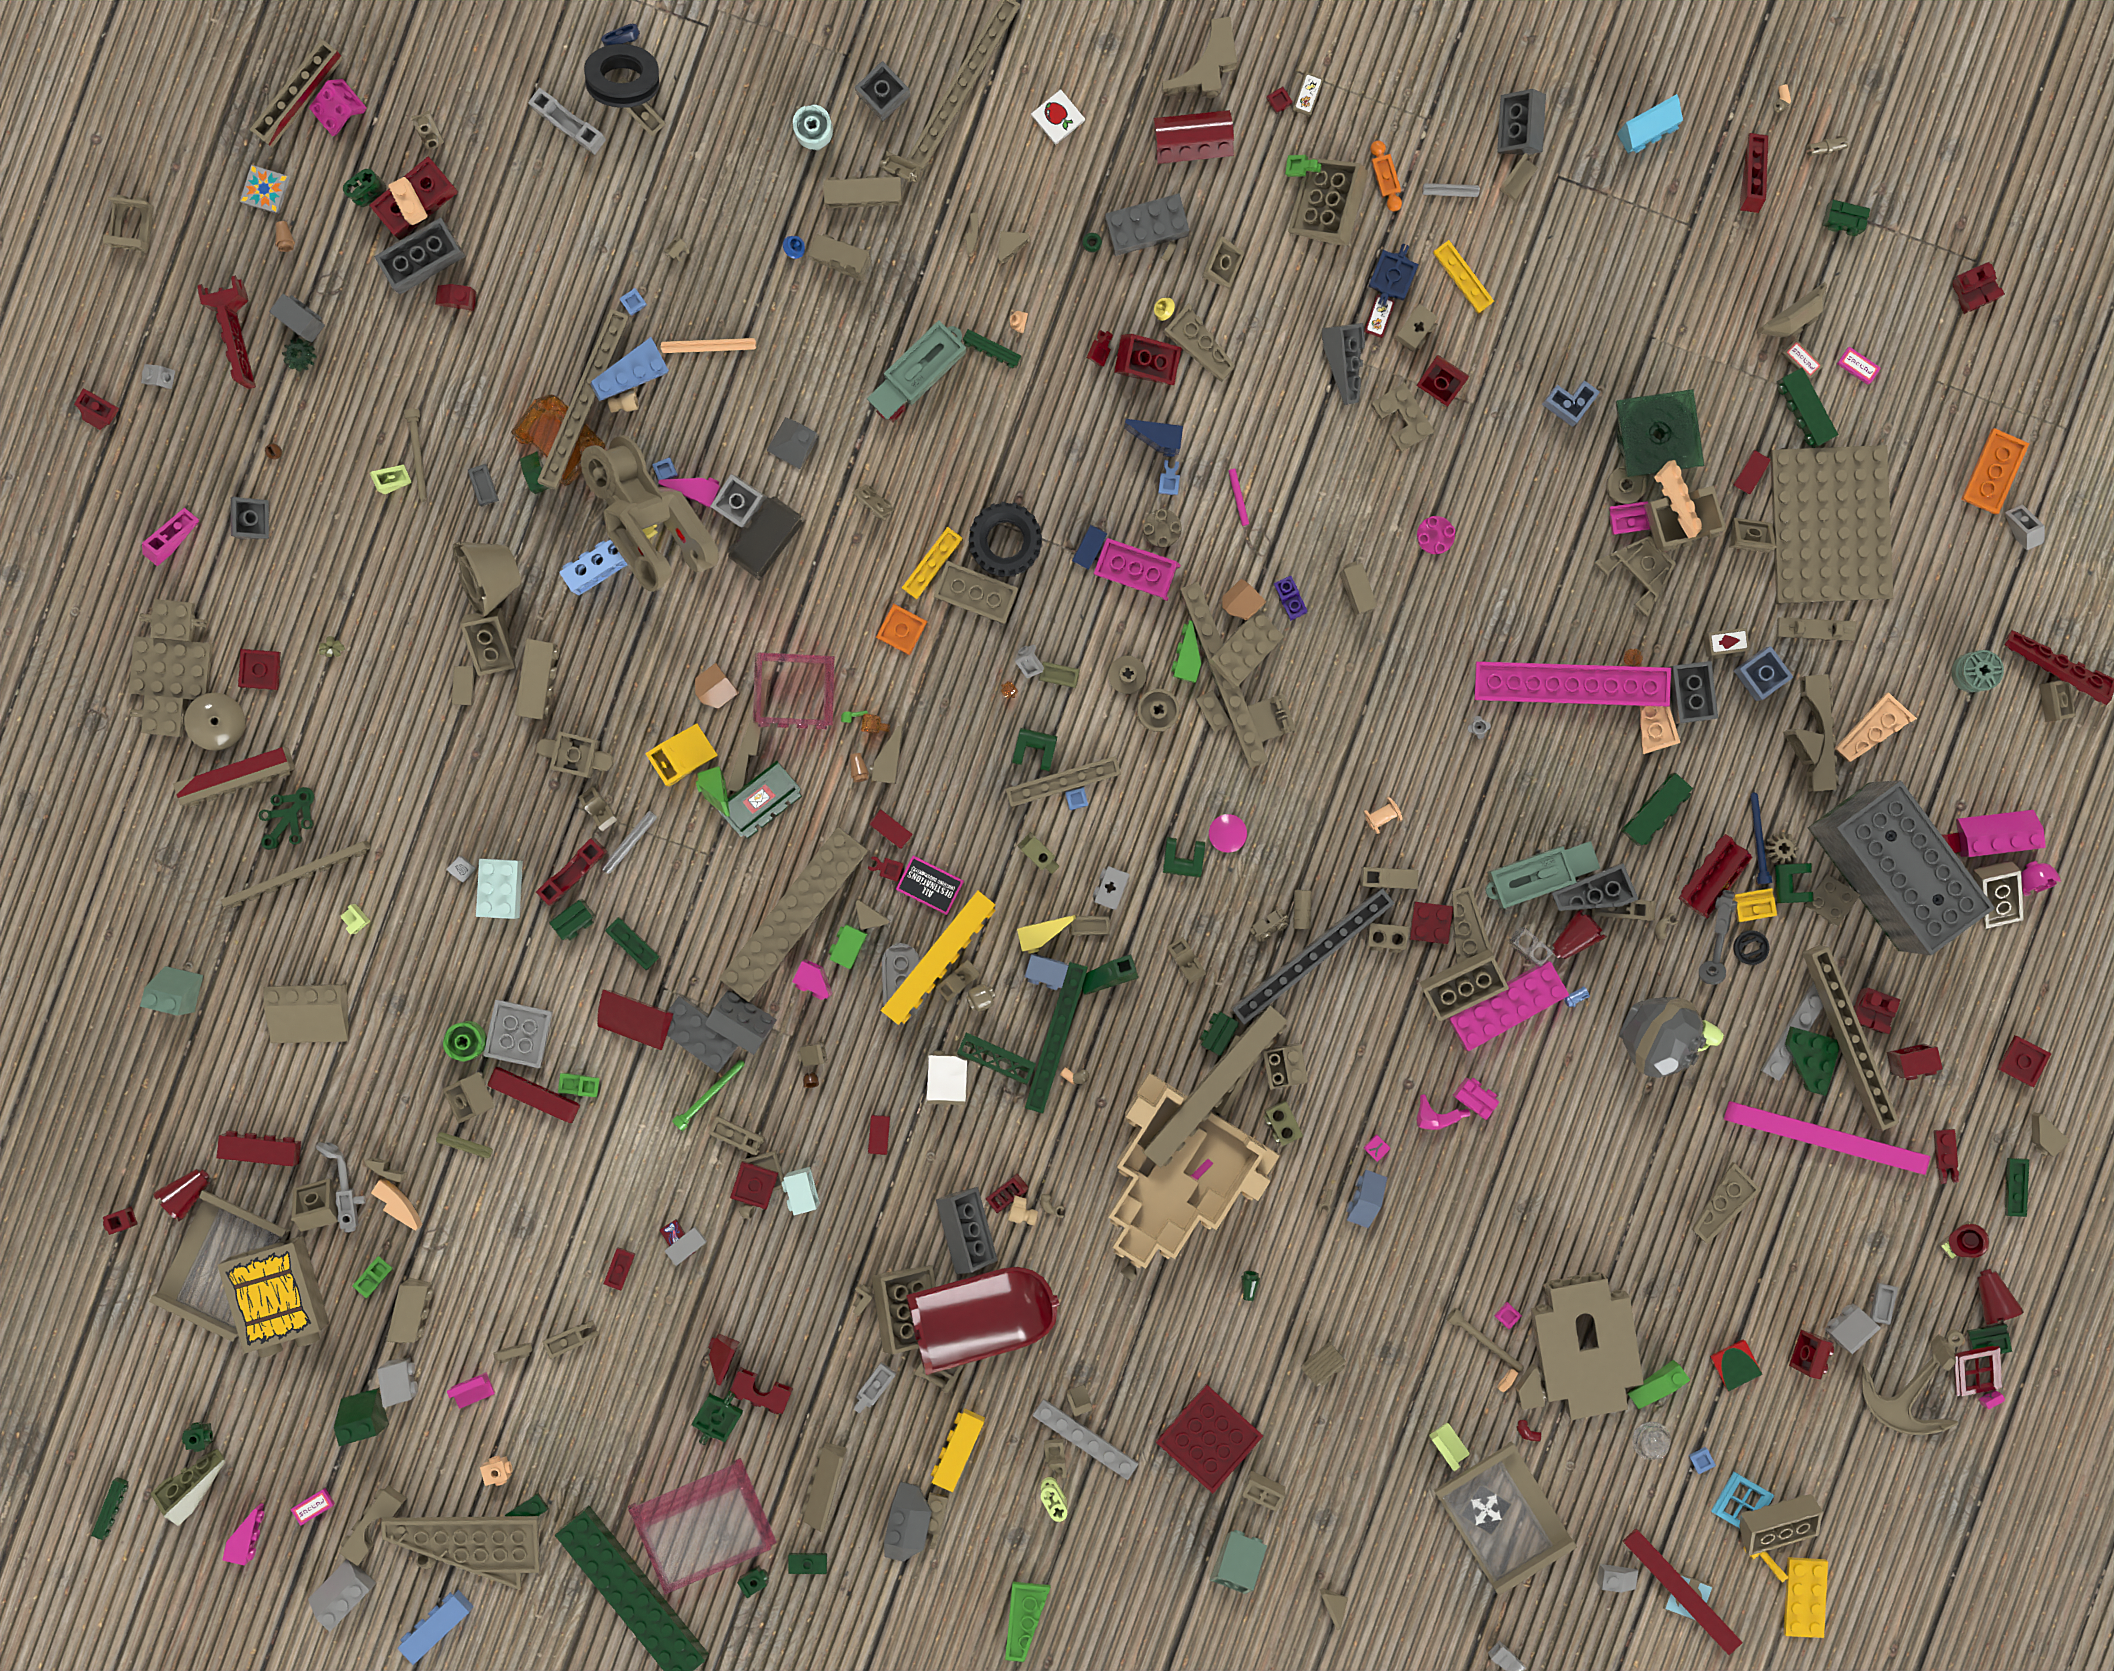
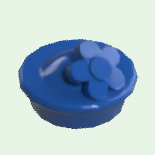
M788 236L784 239L783 249L789 257L798 259L804 255L805 244L798 236Z

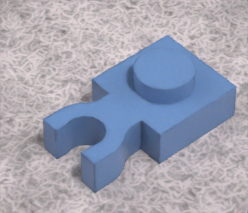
M1168 460L1164 461L1166 474L1161 473L1159 494L1178 495L1180 475H1175V472L1179 467V462L1175 461V467L1171 469L1168 467Z

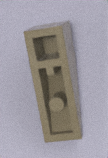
M623 76L617 83H628L629 81ZM648 102L635 107L625 108L652 137L666 124Z
M903 726L896 728L874 761V765H870L869 776L872 777V781L896 784Z
M1635 900L1621 907L1592 908V915L1655 920L1656 901Z

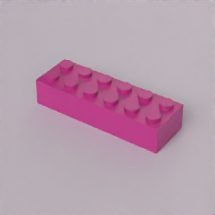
M1546 960L1506 982L1509 987L1508 990L1447 1018L1466 1051H1471L1569 996L1551 961Z

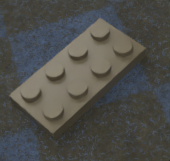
M947 561L933 597L1006 624L1019 588Z
M1259 609L1230 636L1208 661L1233 688H1236L1284 636Z

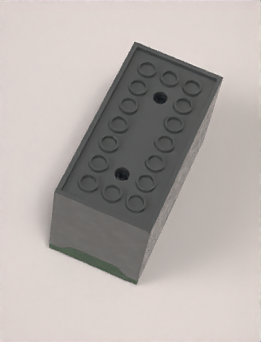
M1901 780L1869 782L1807 827L1851 888L1861 894L1859 899L1898 951L1931 956L1995 909Z

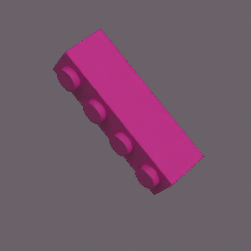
M2034 810L1956 819L1960 837L1961 857L2046 848L2044 828Z

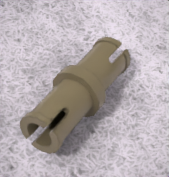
M1846 136L1832 140L1827 138L1823 142L1808 144L1806 150H1814L1807 152L1809 157L1823 153L1828 155L1832 151L1847 149L1848 143H1840L1846 142L1848 139Z

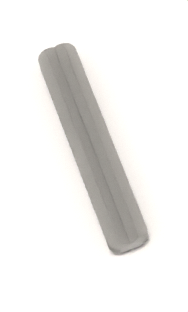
M1425 183L1422 187L1423 195L1478 197L1480 187L1478 185Z

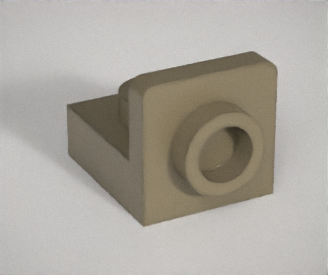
M858 1284L855 1288L857 1292L863 1295V1298L859 1295L853 1304L855 1306L853 1313L860 1316L874 1296L872 1289L866 1284Z

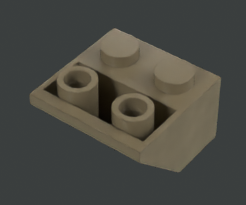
M1300 1043L1283 1045L1263 1051L1270 1089L1308 1083Z

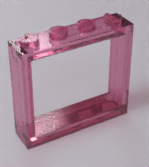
M755 653L753 723H758V727H770V724H777V728H789L790 724L796 725V728L808 729V725L816 726L815 729L826 730L827 726H832L835 656ZM762 662L825 665L823 720L760 717Z

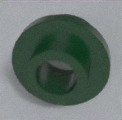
M1088 233L1083 238V247L1086 251L1097 252L1101 248L1102 240L1098 234ZM1094 240L1096 244L1094 246H1090L1089 241Z

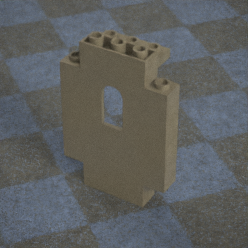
M1600 1272L1588 1273L1586 1276L1575 1275L1568 1277L1566 1280L1554 1279L1543 1284L1544 1292L1549 1299V1305L1540 1304L1536 1308H1531L1539 1364L1543 1375V1388H1545L1547 1400L1553 1402L1565 1399L1566 1411L1571 1420L1628 1410L1625 1388L1644 1384L1629 1295L1626 1291L1615 1290L1610 1293L1608 1279ZM1587 1313L1593 1316L1598 1347L1580 1350L1575 1322L1579 1315Z

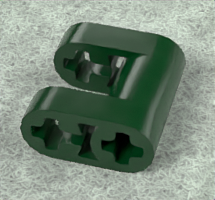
M363 169L344 183L343 192L357 206L366 207L386 192V184L371 169ZM351 186L355 188V190L352 193L350 192ZM363 196L364 201L358 200L360 197Z
M1020 728L1012 763L1022 765L1026 747L1044 751L1040 770L1050 772L1058 736Z
M1167 837L1163 873L1201 878L1205 842L1195 841L1193 859L1175 857L1177 838Z
M1812 863L1775 865L1777 903L1814 901L1813 892H1794L1793 874L1812 873Z

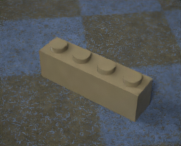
M871 175L867 176L866 179L851 176L845 180L831 177L828 180H823L826 209L903 205L901 177H897V175H886V178H878V176Z

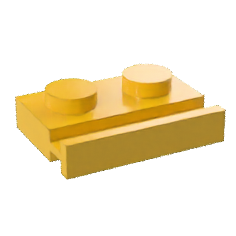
M1773 888L1735 894L1734 901H1738L1736 909L1737 922L1777 916L1775 899L1772 893Z

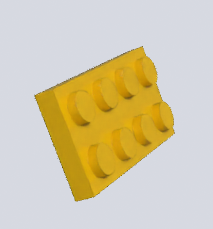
M1787 1558L1788 1578L1786 1579L1784 1615L1785 1636L1824 1638L1828 1561L1826 1559Z

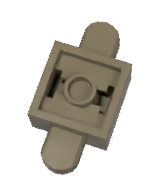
M558 731L556 741L542 739L537 744L538 753L543 757L552 759L550 769L592 778L594 769L608 771L614 765V759L611 754L598 751L600 745L598 740Z

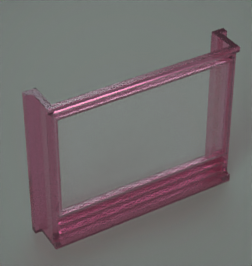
M741 1458L734 1460L731 1466L642 1504L636 1505V1503L628 1506V1511L633 1518L663 1588L664 1595L769 1551L772 1545L777 1543Z

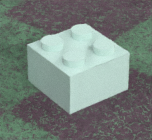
M807 1167L786 1174L784 1181H782V1187L784 1192H788L789 1200H787L789 1211H793V1215L816 1210L820 1202L811 1168Z

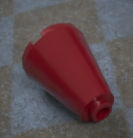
M1579 909L1552 944L1554 947L1552 952L1557 958L1567 959L1607 937L1606 934H1600L1603 930L1589 914L1587 916L1582 914L1585 911L1584 909Z
M195 1169L158 1189L153 1195L156 1200L160 1198L162 1200L160 1205L163 1209L180 1222L198 1200L202 1190H205L210 1184L208 1180L210 1176L204 1169L201 1171Z
M1991 1269L1980 1272V1276L1977 1279L1986 1325L1998 1323L2001 1320L2005 1321L2024 1313L2022 1307L1997 1271L1992 1272Z

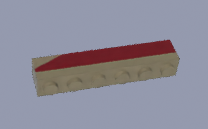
M321 39L250 130L273 148L344 58L337 50Z
M281 747L173 783L180 806L192 808L200 805V801L206 800V802L218 799V795L224 794V796L236 793L235 790L239 788L243 790L252 788L256 782L260 781L263 784L272 781L271 777L277 775L279 778L288 776L290 771L295 770L289 748Z

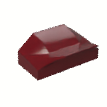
M84 388L74 403L81 412L82 420L99 430L105 425H110L120 409Z

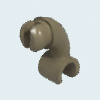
M1675 913L1667 914L1665 918L1657 923L1655 934L1659 940L1667 937L1665 932L1667 924L1676 925L1679 920L1670 921V917L1676 915Z
M1042 1194L1040 1200L1041 1207L1049 1214H1054L1059 1218L1064 1217L1063 1214H1058L1057 1210L1059 1208L1065 1209L1063 1205L1053 1207L1050 1201L1051 1196L1049 1194Z

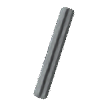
M647 812L602 865L601 868L607 874L611 873L657 819L653 812Z

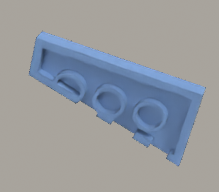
M650 337L591 381L590 385L598 400L601 401L665 375L669 370L653 339Z

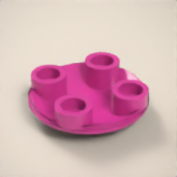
M1431 516L1425 519L1417 530V541L1420 547L1430 554L1437 555L1450 549L1455 539V528L1447 519L1440 516Z
M1221 815L1211 823L1209 828V839L1212 845L1222 852L1237 851L1243 846L1247 838V829L1244 822L1235 815Z

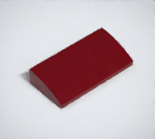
M603 989L599 1002L597 1024L600 1028L662 1050L674 1013L615 991Z

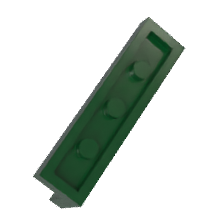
M967 1032L957 1051V1055L1025 1085L1028 1084L1036 1066V1063ZM964 1045L975 1049L976 1052L968 1054L962 1050ZM980 1053L989 1055L994 1060L986 1062L982 1060ZM998 1061L1009 1064L1011 1068L1006 1070L1000 1068ZM1018 1068L1027 1072L1026 1078L1018 1076L1015 1069Z

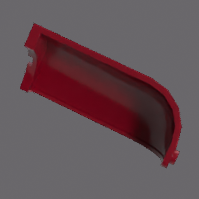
M1021 1267L1002 1268L906 1295L909 1313L913 1321L912 1327L915 1339H920L918 1341L919 1354L926 1375L1020 1349L1037 1342L1047 1335L1055 1325L1057 1307L1060 1306L1057 1295H1053L1051 1287L1044 1277L1033 1270Z

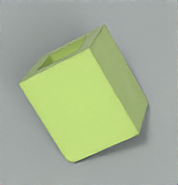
M351 904L348 906L349 909L341 915V918L348 925L346 930L350 935L358 933L370 922L356 904Z

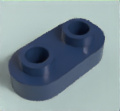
M628 24L602 36L601 40L604 46L634 42L638 39L640 31L636 24Z

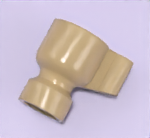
M635 387L621 392L619 398L615 396L608 398L611 413L618 412L620 409L626 412L639 409Z
M1015 1196L1007 1220L1015 1223L1026 1221L1027 1224L1034 1226L1038 1211L1033 1209L1027 1210V1199Z

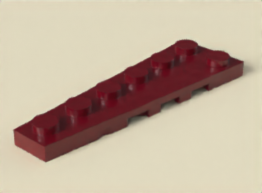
M2011 630L2007 635L2004 645L2011 651L2019 653L2028 661L2041 666L2043 670L2051 672L2058 676L2060 680L2075 686L2077 690L2085 692L2097 702L2108 705L2112 700L2114 678L2097 670L2092 672L2085 669V664L2079 661L2075 664L2069 661L2068 656L2064 654L2056 655L2051 648L2014 630Z

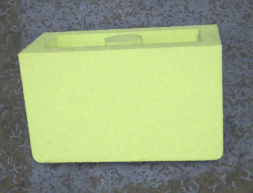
M1444 1424L1429 1435L1453 1471L1460 1468L1458 1463L1469 1456L1470 1453L1450 1424Z

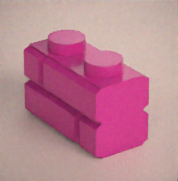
M1466 1077L1453 1096L1487 1120L1499 1104V1101L1495 1099L1498 1095L1489 1089L1487 1091L1483 1090L1480 1087L1482 1084L1475 1078L1470 1080Z

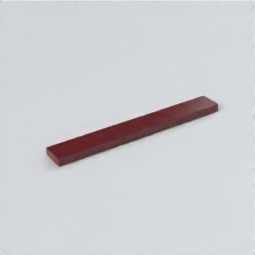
M1637 1528L1623 1540V1543L1728 1655H1731L1743 1643Z

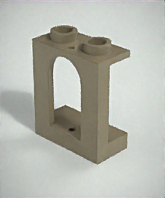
M123 195L108 197V200L113 202L109 235H103V243L109 247L148 252L154 206L148 203L147 199L135 197V200L128 199V197ZM130 207H136L141 211L139 239L121 237L124 213Z

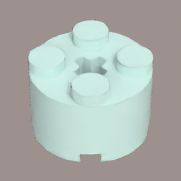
M818 105L804 106L795 113L793 129L797 140L802 146L808 149L820 150L830 142L833 136V125L828 112Z

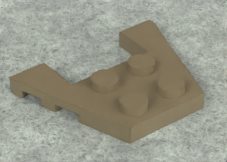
M1650 536L1594 562L1605 575H1608L1621 562L1647 589V592L1633 604L1645 617L1650 614L1654 603L1659 597V593L1676 565L1666 552L1656 550L1654 540Z

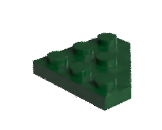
M1790 1026L1785 1047L1792 1055V1062L1804 1081L1805 1090L1826 1096L1840 1049L1837 1039Z

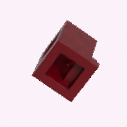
M132 1206L103 1217V1226L109 1235L138 1225Z

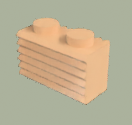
M405 177L389 184L388 188L392 192L393 198L401 210L400 212L403 213L404 219L409 224L414 225L428 217L411 183Z

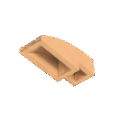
M386 1178L379 1180L371 1194L387 1203L383 1211L415 1231L421 1228L422 1222L407 1197Z

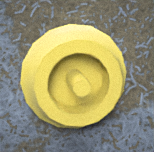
M1161 298L1156 302L1154 313L1159 320L1165 321L1171 317L1175 308L1174 301L1171 298Z

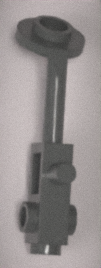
M1724 890L1721 898L1718 897L1715 908L1719 910L1714 931L1717 932L1713 959L1699 967L1700 979L1711 985L1719 984L1726 978V968L1720 963L1725 934L1729 931L1732 912H1736L1738 901H1734L1735 893L1729 890Z

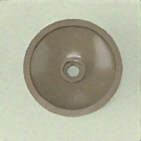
M208 693L196 698L189 705L185 713L184 725L189 738L198 746L207 750H223L231 747L241 738L245 728V716L240 705L231 697L221 693ZM212 718L219 720L217 725L211 724Z

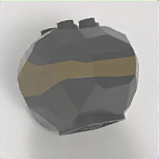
M1677 997L1652 998L1635 1003L1629 1011L1619 1033V1037L1623 1039V1043L1636 1068L1641 1073L1656 1078L1678 1073L1684 1068L1688 1069L1690 1065L1694 1066L1699 1057L1697 1051L1699 1048H1703L1707 1040L1704 1034H1702V1018L1693 1003Z

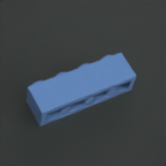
M459 1590L454 1594L450 1592L442 1600L443 1604L440 1607L436 1605L428 1613L429 1617L426 1620L422 1618L414 1626L416 1630L412 1633L408 1631L400 1639L402 1643L397 1649L412 1665L474 1607Z

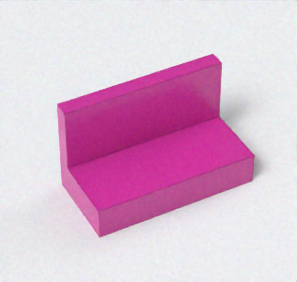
M486 1372L452 1386L447 1390L449 1398H455L460 1409L494 1395L495 1391Z

